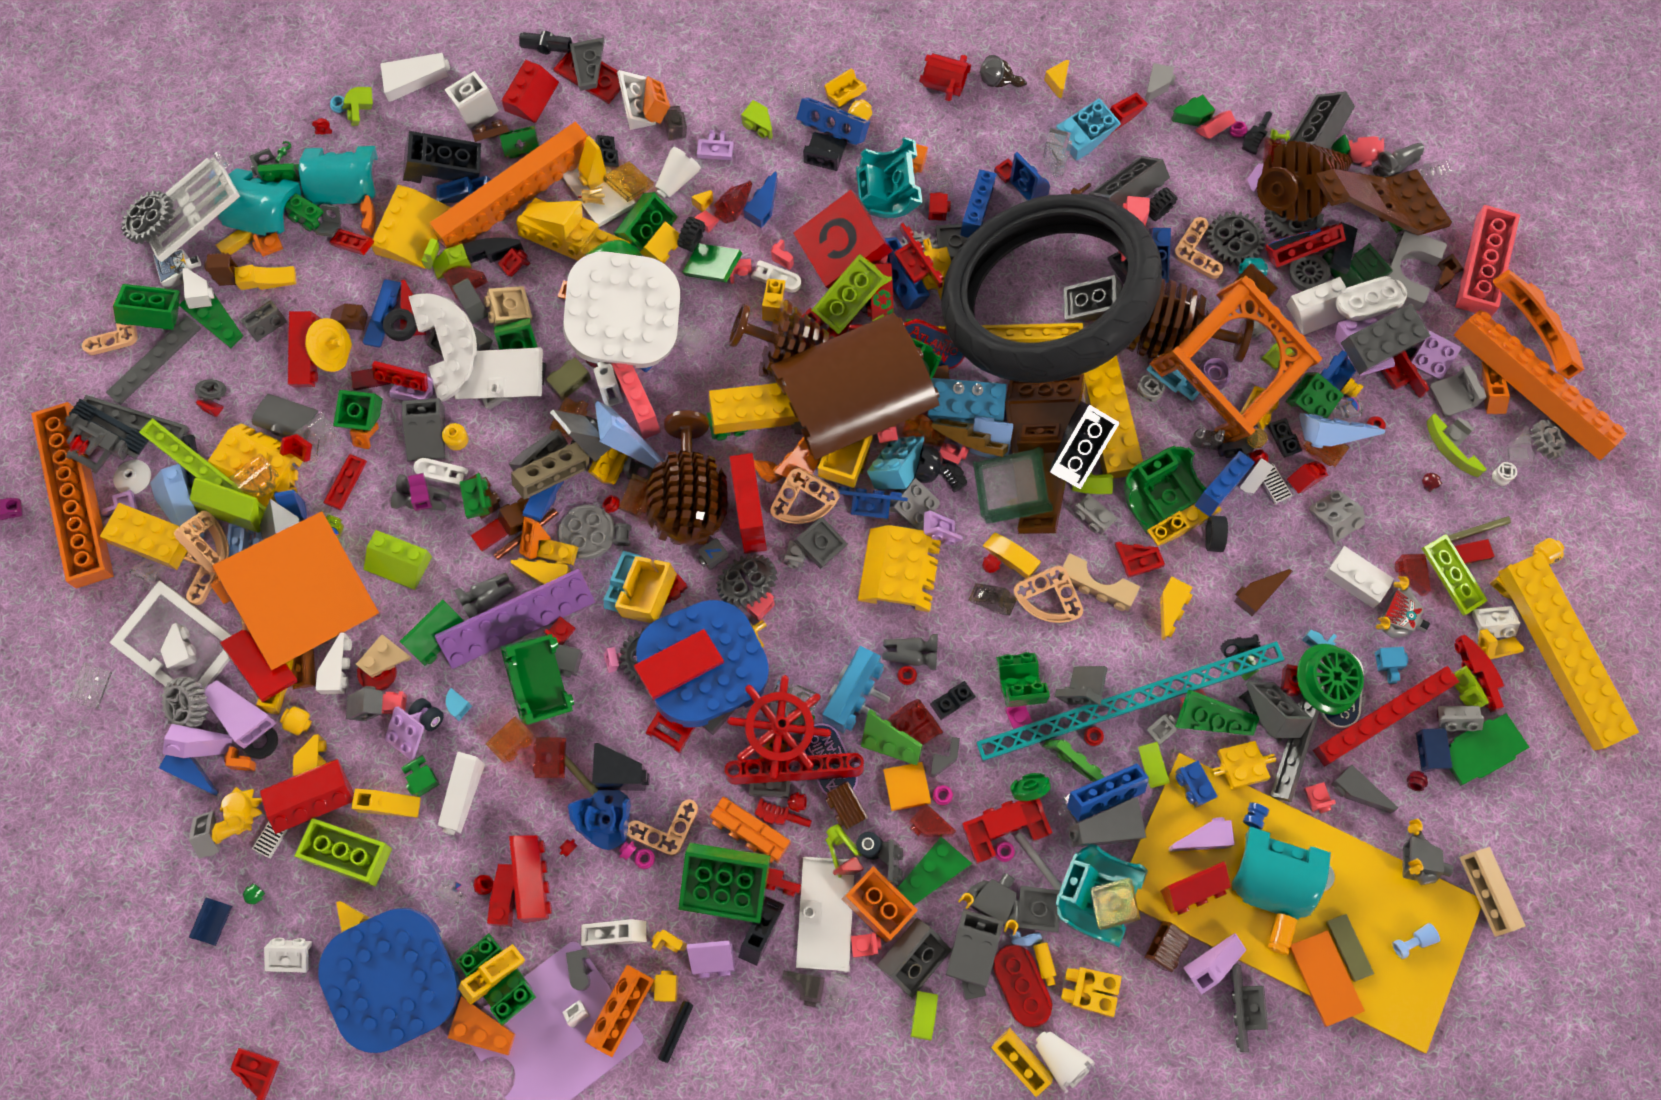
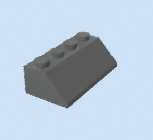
M1344 91L1316 95L1289 141H1302L1330 149L1355 108L1348 93Z
M1141 156L1094 189L1089 195L1100 197L1122 206L1123 203H1126L1128 196L1146 197L1150 195L1151 191L1164 185L1170 176L1163 159Z

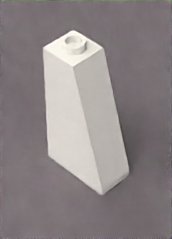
M443 53L381 63L384 93L388 102L448 77L447 70H450L448 59L445 60Z
M457 752L438 826L443 828L442 832L454 835L455 832H462L485 766L476 756Z

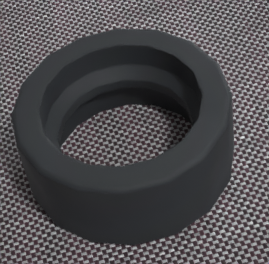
M1211 515L1206 525V550L1210 552H1224L1228 538L1226 516Z

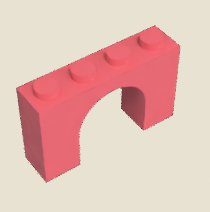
M611 363L617 383L628 400L642 438L646 439L660 433L656 415L633 365Z

